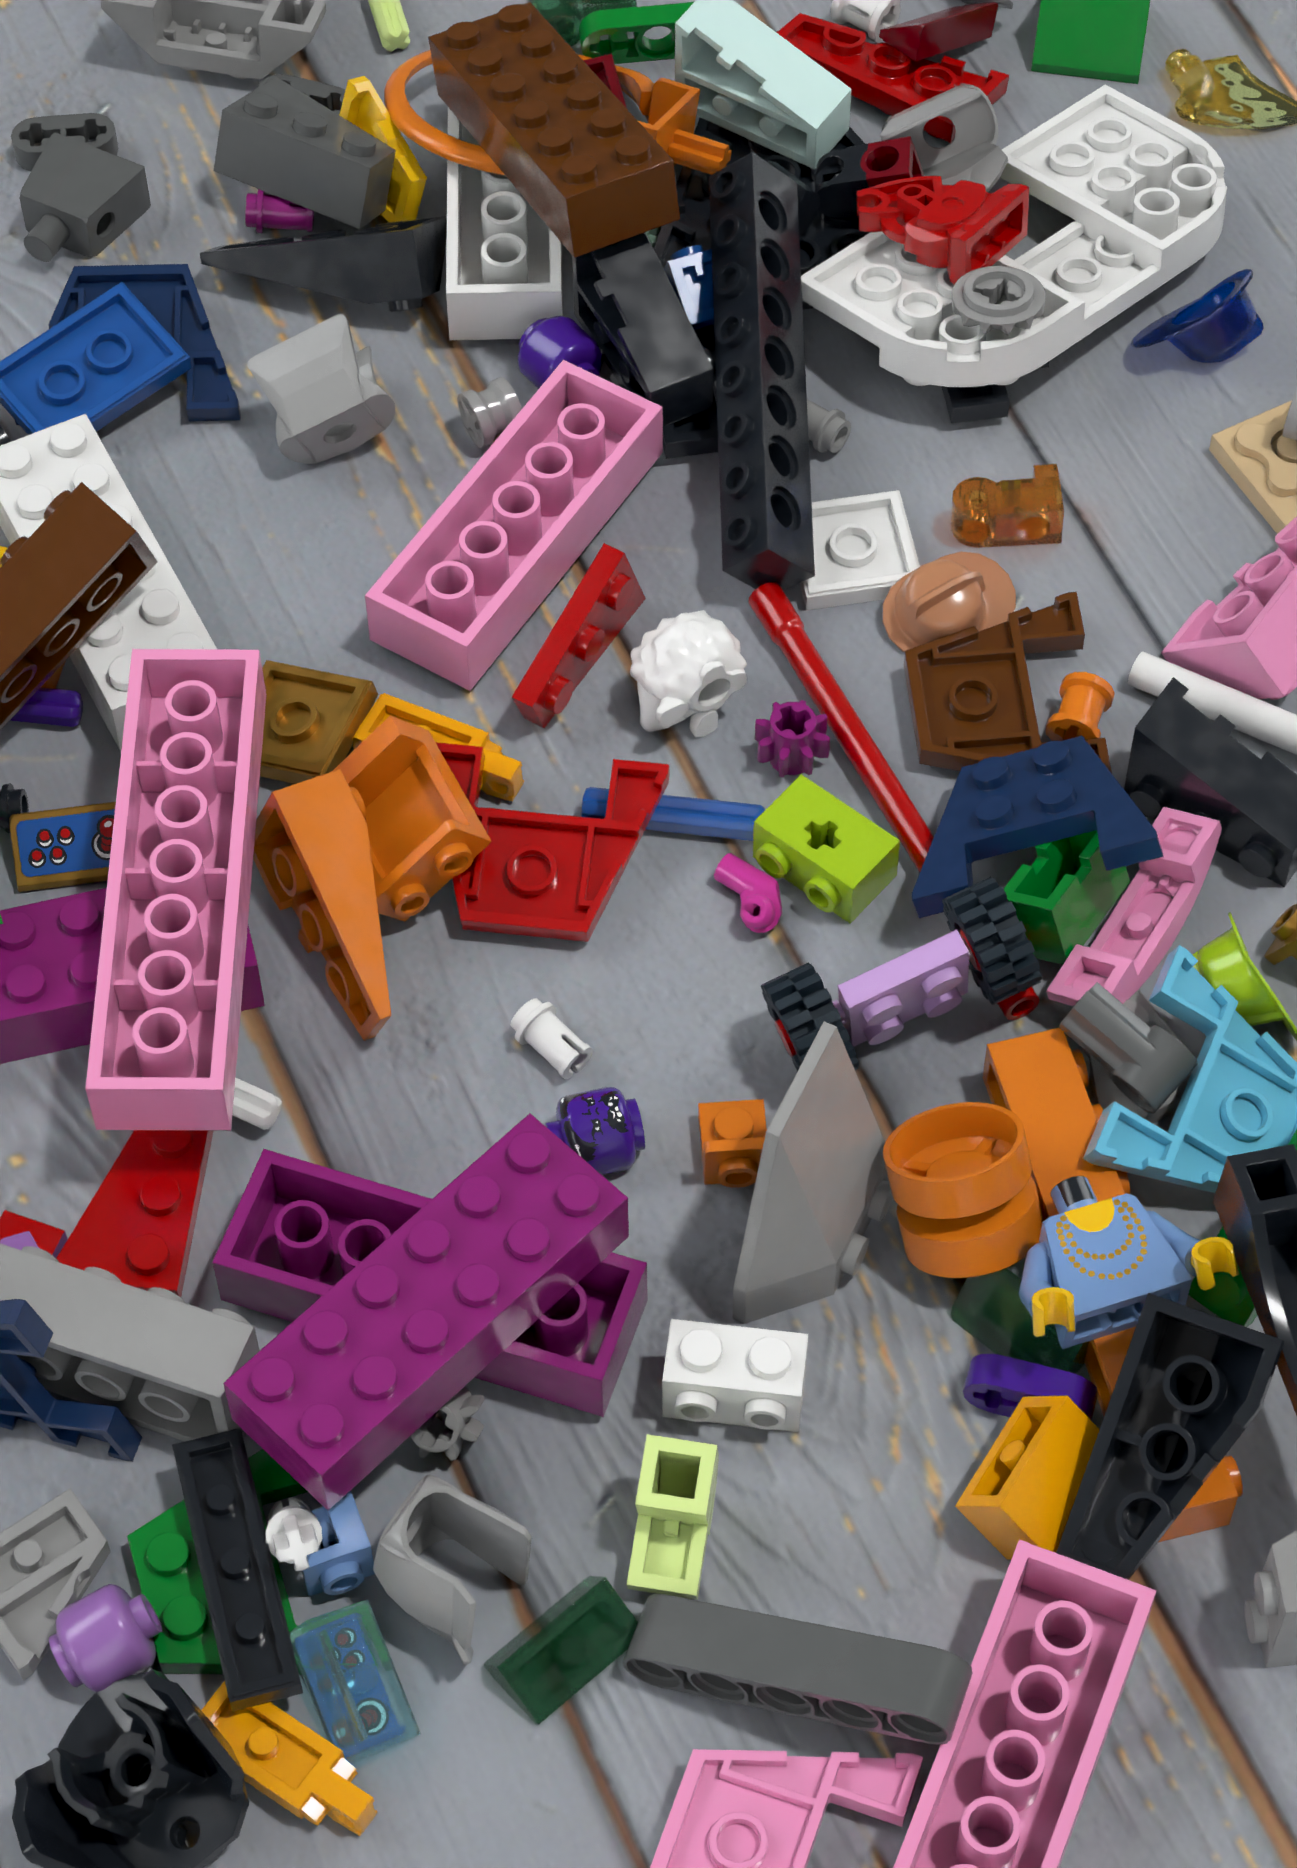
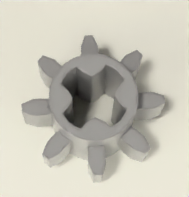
M465 1386L439 1409L447 1414L445 1422L435 1417L436 1412L410 1437L420 1447L419 1457L425 1458L429 1452L445 1451L446 1456L451 1461L456 1460L463 1448L462 1438L470 1442H476L483 1431L484 1425L471 1416L481 1407L485 1400L484 1396H472L469 1389Z

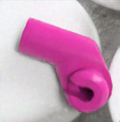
M727 853L719 862L714 873V879L740 894V916L747 928L756 933L768 932L778 924L782 916L781 897L777 880L734 854Z

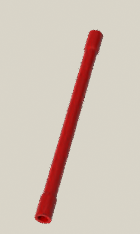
M769 582L759 586L750 595L749 605L772 642L780 647L819 712L826 714L827 725L920 873L933 841V834L806 634L801 618L781 586L776 582ZM1030 987L997 1004L1006 1019L1017 1020L1031 1013L1038 1006L1040 999L1033 987Z

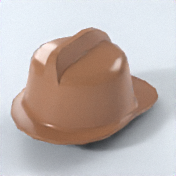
M960 551L923 564L896 582L890 588L884 600L882 622L889 639L902 652H905L906 650L973 626L978 631L1006 622L1008 614L1014 612L1016 608V590L1009 574L996 561L979 553Z

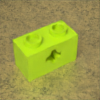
M802 774L754 821L752 857L757 860L760 867L770 876L778 879L784 878L803 891L812 904L820 910L834 912L850 924L897 876L900 840Z

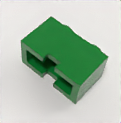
M1097 830L1035 846L1038 856L1031 866L1022 864L1004 887L1008 902L1011 901L1015 907L1016 916L1019 921H1022L1026 929V937L1031 941L1035 950L1033 954L1037 959L1063 965L1076 944L1084 946L1130 883L1126 866L1106 871L1099 849Z

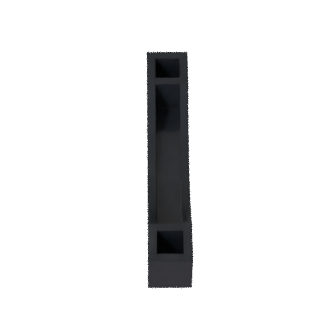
M1294 1144L1227 1156L1213 1202L1226 1236L1233 1244L1237 1264L1264 1333L1285 1341L1277 1367L1297 1416V1151Z

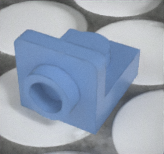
M349 1491L329 1511L323 1505L320 1508L311 1510L322 1528L321 1545L323 1549L307 1555L310 1567L303 1570L302 1575L308 1595L313 1596L322 1592L328 1595L342 1594L358 1587L365 1577L374 1575L371 1545L352 1492Z

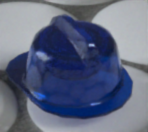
M1244 269L1236 272L1210 289L1202 297L1154 321L1132 339L1131 345L1135 348H1142L1168 340L1191 360L1202 363L1222 362L1234 356L1261 335L1264 329L1263 322L1257 314L1256 308L1246 289L1253 278V271L1251 269Z

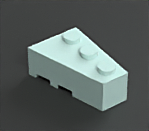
M696 0L675 23V81L700 89L697 116L814 170L819 159L826 153H829L849 130L852 89L734 0Z

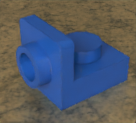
M694 245L678 250L670 256L671 260L667 261L664 271L693 329L713 325L712 249L704 251L701 245Z

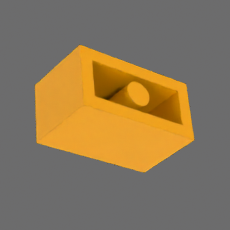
M1068 1395L1022 1397L955 1507L1007 1560L1012 1559L1019 1539L1056 1553L1100 1429Z

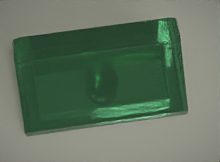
M1008 1268L966 1279L952 1306L950 1316L955 1323L995 1354L1074 1374L1084 1366L1089 1341L1062 1349L1058 1341L1055 1324L1045 1325V1336L1036 1337L1033 1335V1318L1019 1298L1018 1292L1021 1278Z
M589 1576L484 1663V1667L535 1724L539 1725L628 1649L638 1621L606 1577Z

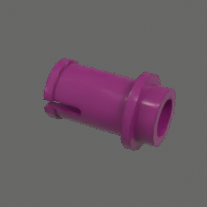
M258 189V194L247 193L246 227L256 228L257 233H263L264 228L313 232V210L275 195H267L265 191Z

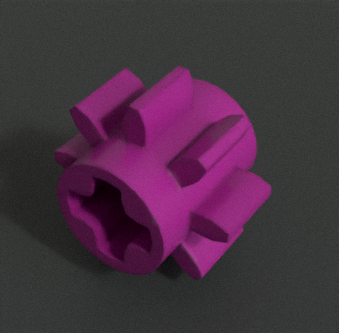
M804 700L800 702H786L781 705L774 702L772 704L770 720L756 719L755 740L758 741V762L766 763L770 761L772 767L779 772V777L802 773L808 776L811 775L814 757H829L830 737L826 735V714L816 716Z

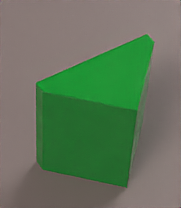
M1041 0L1031 71L1138 84L1151 0Z

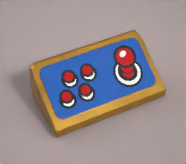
M116 802L11 815L9 818L18 891L23 892L108 881Z

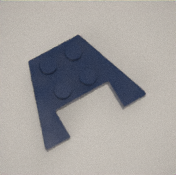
M188 264L73 267L48 324L49 329L112 287L123 282L190 356L192 368L187 371L186 401L189 422L241 420L237 395L232 388L221 352L218 350L209 320Z
M1083 736L1064 741H1050L1037 748L1003 757H989L976 764L961 767L912 891V901L919 918L943 913L944 905L942 900L973 885L972 863L974 861L1095 830L1098 833L1099 849L1106 871L1164 857L1156 830Z
M10 1299L0 1301V1427L13 1430L18 1419L37 1423L54 1442L77 1447L82 1435L108 1442L110 1444L108 1450L110 1457L133 1461L142 1440L139 1432L117 1407L54 1399L35 1377L37 1374L36 1368L29 1362L16 1356L23 1355L43 1358L53 1336L52 1330L26 1300Z

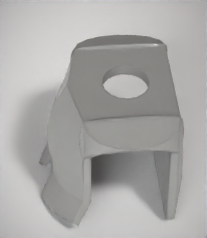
M960 83L959 86L893 116L890 115L883 125L880 134L881 141L911 136L924 176H941L942 185H954L960 180H967L985 185L986 192H989L1001 177L1008 162L1006 154L999 146L995 145L999 132L994 108L985 93L980 88L970 84ZM937 116H944L950 119L955 125L956 130L952 142L941 148L932 147L925 141L923 136V129L927 121Z
M343 314L335 315L253 356L247 363L252 375L277 411L276 439L278 447L284 456L295 462L317 464L352 451L384 431L394 418L395 403L393 399L376 384L371 348L367 346L355 354L349 322Z
M426 1475L410 1492L383 1531L379 1539L373 1571L386 1593L406 1613L423 1626L452 1642L463 1665L471 1663L474 1652L471 1647L476 1601L459 1578L418 1556L436 1542L445 1539L455 1540L517 1584L525 1585L528 1581L532 1537L524 1526L499 1510L459 1491L450 1483L436 1476Z

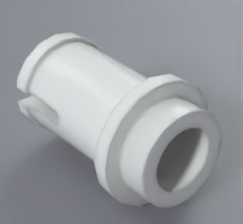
M537 998L531 999L516 1012L511 1020L510 1026L516 1031L515 1040L521 1045L529 1043L558 1071L562 1078L569 1079L573 1076V1071L578 1073L587 1064L593 1054V1049L579 1039L555 1016L556 1007L552 1003H542Z

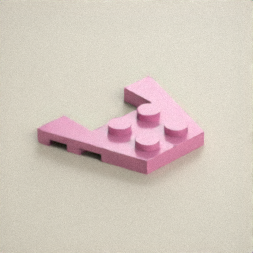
M693 1749L650 1868H806L829 1803L902 1827L922 1768L923 1757L913 1753H896L895 1758H859V1752H832L830 1757L787 1756V1751Z

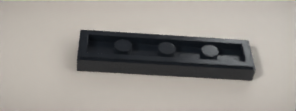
M241 1428L173 1444L172 1447L232 1712L302 1694V1685L268 1543L266 1544L265 1528Z

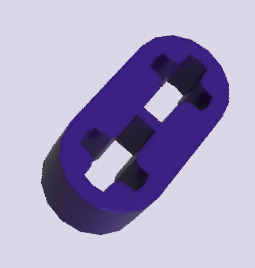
M990 1353L974 1356L970 1361L963 1395L975 1407L1006 1417L1012 1415L1022 1397L1068 1395L1092 1421L1098 1390L1091 1381L1083 1376Z

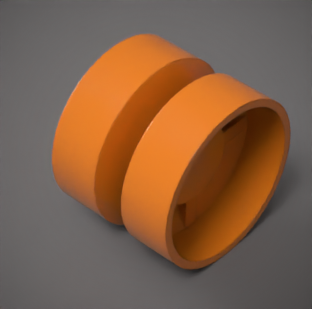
M953 1103L919 1113L903 1122L889 1135L883 1147L884 1163L891 1193L897 1203L896 1213L905 1253L908 1260L916 1268L925 1273L946 1278L982 1276L1000 1271L1019 1262L1026 1257L1028 1250L1032 1246L1039 1243L1043 1217L1036 1184L1031 1177L1032 1165L1024 1126L1015 1113L1002 1106L990 1103Z

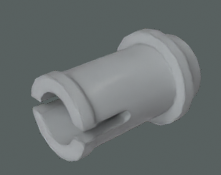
M807 399L809 440L813 441L814 449L821 453H825L828 450L832 453L838 452L849 438L851 423L845 420V413L839 409L828 411Z

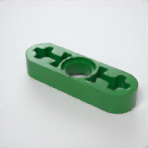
M694 2L607 9L592 12L579 25L582 54L591 58L612 54L614 64L675 59V23ZM663 26L671 30L667 36L660 39H649L644 36L645 32L653 27ZM627 32H633L634 38L628 39ZM608 35V39L600 40V36Z

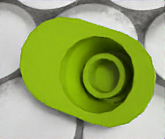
M1229 912L1228 916L1232 927L1192 954L1198 960L1193 967L1215 990L1222 985L1238 1001L1235 1010L1250 1026L1281 1020L1297 1041L1296 1026L1252 962L1231 912Z

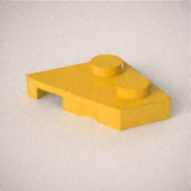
M365 76L349 79L339 115L396 150L386 209L380 215L389 222L414 220L417 218L427 176L401 132L391 121L388 110L370 80Z

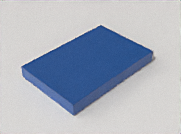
M120 282L0 361V403L28 435L83 414L87 415L97 432L192 368L191 359L127 286Z

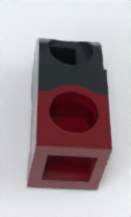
M911 136L850 146L846 149L832 151L823 155L816 165L815 192L820 197L819 211L833 218L851 217L857 213V191L893 180L924 176Z

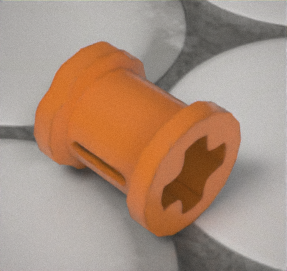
M1088 672L1067 674L1062 679L1059 690L1062 702L1058 713L1053 714L1048 719L1045 729L1046 735L1051 741H1064L1083 736L1084 739L1100 738L1101 732L1098 729V724L1102 713L1112 706L1115 695L1112 686L1096 674Z

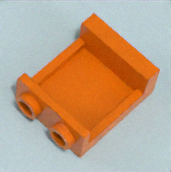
M390 715L333 770H342L349 787H354L358 790L366 807V823L368 826L379 914L404 922L411 916L418 914L428 905L432 896L454 876L467 870L471 866L473 859L492 842L429 730Z

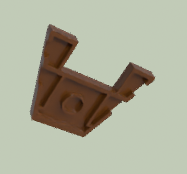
M1068 592L1056 596L1054 605L1031 612L1029 607L1009 613L1006 622L978 631L973 626L905 651L904 671L919 764L960 771L961 767L976 764L989 757H1003L1037 748L1046 743L1040 740L1025 654L1083 649L1085 632L1077 592ZM1085 739L1112 773L1106 739Z

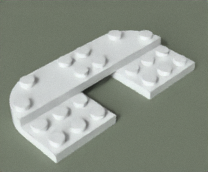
M1106 84L1003 148L1002 151L1008 157V162L1001 178L1011 184L1029 186L1030 195L1075 220L1017 259L1013 260L1004 255L993 265L1023 270L1033 275L1043 285L1046 293L1043 316L1033 319L1030 329L1013 327L1010 334L1006 335L1003 331L992 329L987 334H984L980 325L972 327L963 326L961 316L952 312V289L954 284L950 282L947 268H934L916 262L917 255L904 251V244L889 239L882 231L868 233L801 276L802 300L879 347V366L903 377L911 385L925 386L930 384L945 387H978L993 384H1012L1019 377L1043 366L1204 257L1213 248L1222 231L1227 186H1225L1224 182L1225 166L1217 152L1197 134ZM1003 295L1001 300H997L995 304L1006 301V296Z

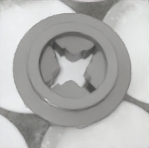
M1007 266L982 267L966 273L954 284L952 289V312L961 316L963 326L972 327L980 325L984 334H987L992 329H996L1009 335L1013 327L1030 329L1033 319L1043 316L1046 293L1041 282L1023 270ZM1003 295L1006 296V301L995 304L997 300H1001Z

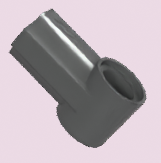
M1098 982L1073 1006L1059 1026L1062 1031L1111 1072L1109 1074L1110 1079L1126 1097L1151 1114L1155 1113L1198 1065L1194 1055L1176 1037L1159 1026L1153 1025L1149 1027Z

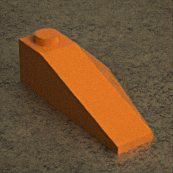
M338 769L271 793L256 819L253 860L270 896L279 910L292 907L298 916L301 925L298 939L306 952H321L327 961L325 975L328 986L362 1039L366 1041L376 1037L391 1017V1007L368 826L366 823V807L358 790L354 787H349L342 770Z

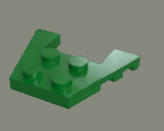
M261 1449L250 1456L248 1460L266 1530L267 1520L263 1510L264 1505L304 1494L308 1491L264 1449ZM183 1499L127 1535L141 1593L151 1603L162 1626V1632L153 1637L162 1672L164 1674H223L189 1518ZM271 1554L299 1675L312 1676L308 1665H378L381 1674H387L385 1659L369 1605L302 1625H296L278 1560ZM354 1615L360 1619L377 1664L307 1663L300 1646V1640L310 1632Z

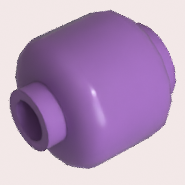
M108 1584L63 1608L56 1619L57 1633L49 1637V1643L57 1664L73 1687L77 1688L84 1684L90 1690L99 1692L110 1686L113 1682L130 1675L139 1674L153 1665L156 1656L153 1637L162 1632V1626L154 1608L144 1594H140L132 1599L121 1587Z

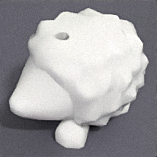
M704 610L681 613L675 618H663L657 629L646 632L643 635L641 645L631 650L632 665L630 675L637 681L640 725L644 730L654 732L666 729L685 720L689 716H691L690 731L695 737H704L718 728V714L716 710L725 703L732 693L740 690L747 682L744 670L747 662L740 653V641L722 621L711 618Z

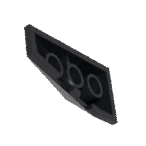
M1148 1293L1056 1553L1129 1580L1261 1410L1285 1341Z

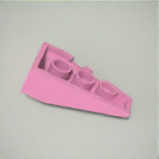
M1297 516L1275 536V542L1279 546L1276 551L1262 557L1254 564L1246 563L1233 575L1238 586L1218 605H1215L1211 600H1206L1190 615L1161 652L1166 661L1257 699L1269 698L1277 700L1287 696L1297 687Z

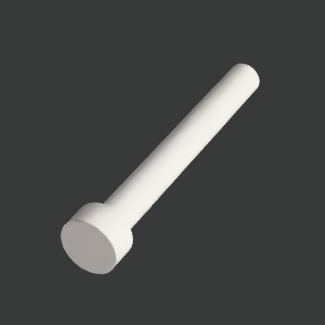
M1144 651L1137 656L1129 674L1128 685L1159 697L1174 677L1189 689L1183 698L1209 719L1215 721L1221 714L1236 726V730L1297 755L1296 714Z

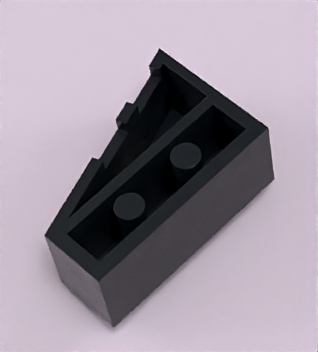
M1173 677L1135 727L1124 790L1147 818L1156 819L1162 808L1167 807L1219 820L1222 830L1216 851L1240 863L1249 873L1257 877H1266L1285 887L1297 870V774L1268 751L1261 759L1230 735L1236 727L1221 714L1214 722L1183 698L1189 689Z

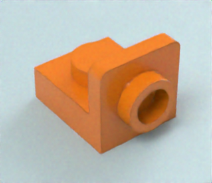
M764 1099L698 1103L704 1185L722 1184L730 1188H741L755 1183L767 1131Z

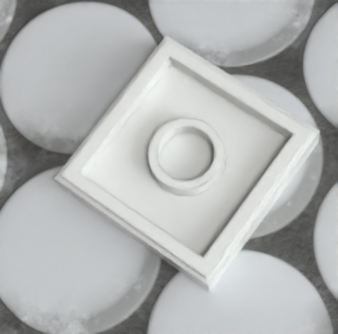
M899 490L812 502L815 576L799 583L806 611L885 600L890 588L896 582L920 567Z

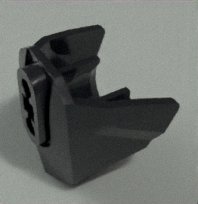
M153 1668L149 1672L130 1675L117 1680L104 1690L96 1692L72 1720L58 1748H54L47 1754L50 1760L25 1771L15 1780L16 1797L12 1820L22 1854L28 1861L43 1868L205 1867L213 1863L222 1853L223 1849L239 1837L249 1806L248 1794L244 1783V1771L230 1744L178 1683L170 1681L164 1673ZM186 1819L200 1826L199 1840L190 1849L186 1845L187 1829L181 1824Z

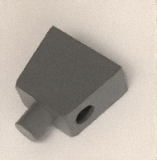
M54 132L46 143L20 192L19 199L25 227L29 232L24 238V246L33 257L43 262L51 261L61 247L86 257L97 256L150 208L151 202L145 167Z

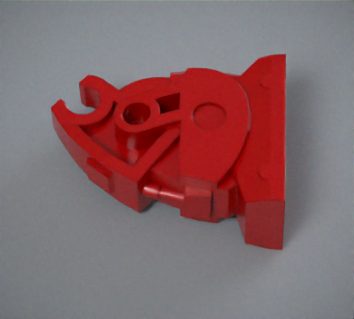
M918 176L893 180L857 191L859 231H882L889 239L904 244V251L917 255L916 262L934 268H947L950 282L953 284L972 270L993 266L1027 236L1029 186L1023 184H1007L993 193L986 192L985 185L972 181L960 180L954 185H942L941 176Z

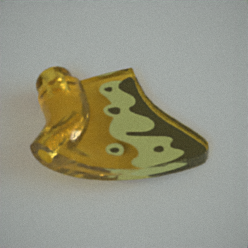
M1177 49L1167 57L1165 69L1170 75L1171 82L1180 93V97L1175 103V110L1180 118L1199 125L1228 129H1266L1297 124V101L1258 79L1251 73L1238 55L1202 61L1200 57L1192 55L1186 49Z

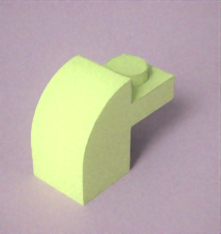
M647 1434L635 1502L638 1517L626 1584L628 1589L698 1600L716 1493L719 1462L717 1445Z

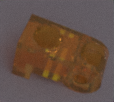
M1057 464L1033 465V478L994 482L983 477L968 478L960 482L953 490L951 531L953 536L964 545L982 548L1059 544L1062 542L1064 505Z

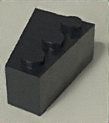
M641 233L575 258L572 256L574 315L585 332L601 347L603 359L620 386L662 406L663 426L713 408V382L716 381L714 358L707 348L702 347L646 233Z

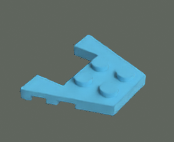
M1179 945L1167 955L1149 1001L1206 1035V1038L1197 1058L1198 1065L1190 1075L1168 1132L1164 1131L1114 1101L1102 1111L1083 1159L1094 1165L1215 1193L1227 1156L1289 1144L1297 1129V1062L1267 1031L1260 1036L1235 1010L1238 1001L1222 985L1215 990L1193 967L1198 960L1187 949Z

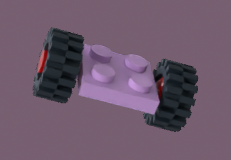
M989 877L942 900L943 910L948 919L947 924L951 931L950 933L838 985L839 1002L838 1000L832 1001L827 988H824L821 977L809 962L762 984V994L767 1003L768 1011L775 1022L774 1025L788 1055L791 1056L796 1070H799L823 1022L837 1026L854 1070L859 1069L854 1046L868 1041L870 1045L886 1042L904 1029L903 1023L924 1013L929 1018H933L957 1007L962 1002L961 996L968 993L969 969L972 972L973 980L977 987L981 988L983 996L987 1000L989 999L992 1005L1041 983L1040 965L1033 954L1035 952L1033 945L1026 937V929L1022 921H1019L1016 916L1015 907L1011 901L1008 902L1006 892L1002 886L999 887L997 880Z

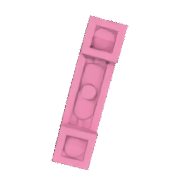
M1167 807L1162 808L1152 826L1157 832L1164 857L1138 863L1140 869L1090 948L1076 944L1046 991L1049 1000L1074 1006L1097 982L1122 1004L1139 990L1172 946L1197 899L1222 828L1219 820Z

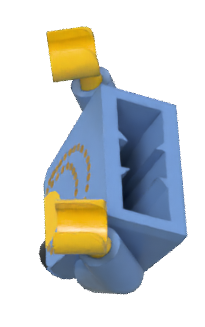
M1075 1176L1058 1183L1050 1192L1059 1214L1048 1217L1042 1222L1039 1243H1036L1027 1252L1018 1293L1021 1302L1033 1318V1335L1036 1337L1045 1336V1325L1055 1324L1058 1341L1062 1349L1136 1327L1148 1293L1186 1305L1192 1282L1190 1274L1196 1276L1198 1286L1206 1291L1215 1286L1213 1273L1227 1272L1234 1277L1239 1275L1234 1247L1230 1240L1223 1237H1209L1199 1240L1187 1234L1156 1212L1146 1211L1138 1198L1126 1193L1098 1202L1088 1178Z

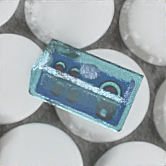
M368 1599L308 1619L289 1632L296 1661L326 1738L329 1742L343 1750L347 1762L352 1765L421 1735Z

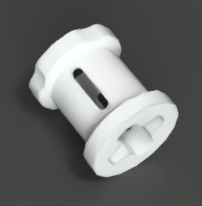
M833 0L830 17L839 24L849 22L867 31L870 40L881 43L883 40L879 37L880 30L896 25L901 12L900 0Z

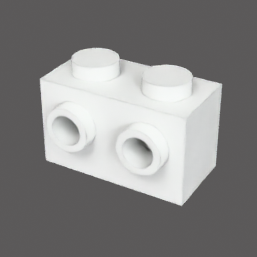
M671 1319L662 1379V1417L755 1427L766 1430L799 1432L806 1375L808 1334Z

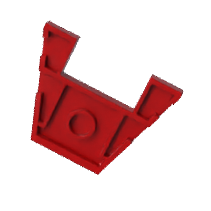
M435 742L492 841L473 859L471 866L467 870L452 878L462 929L588 942L669 784V764L613 759L605 818L567 816L478 807L485 760L483 747Z

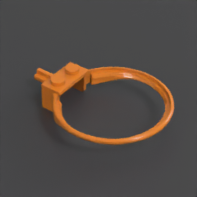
M430 50L408 59L391 74L384 89V103L391 121L404 135L419 146L452 162L480 171L505 175L481 146L465 142L438 130L422 119L410 106L405 95V87L415 73L432 64ZM578 54L582 60L591 59V57ZM615 65L622 91L639 106L642 115H645L648 123L638 122L673 159L674 166L679 164L710 175L726 167V164L731 159L732 150H729V145L694 134L700 95L699 88L667 78H659L653 83L640 72Z

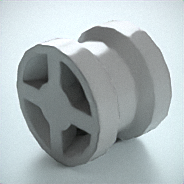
M504 377L490 381L487 389L483 391L467 390L460 393L457 397L463 424L470 438L479 448L492 444L495 436L501 434L522 409L514 389Z

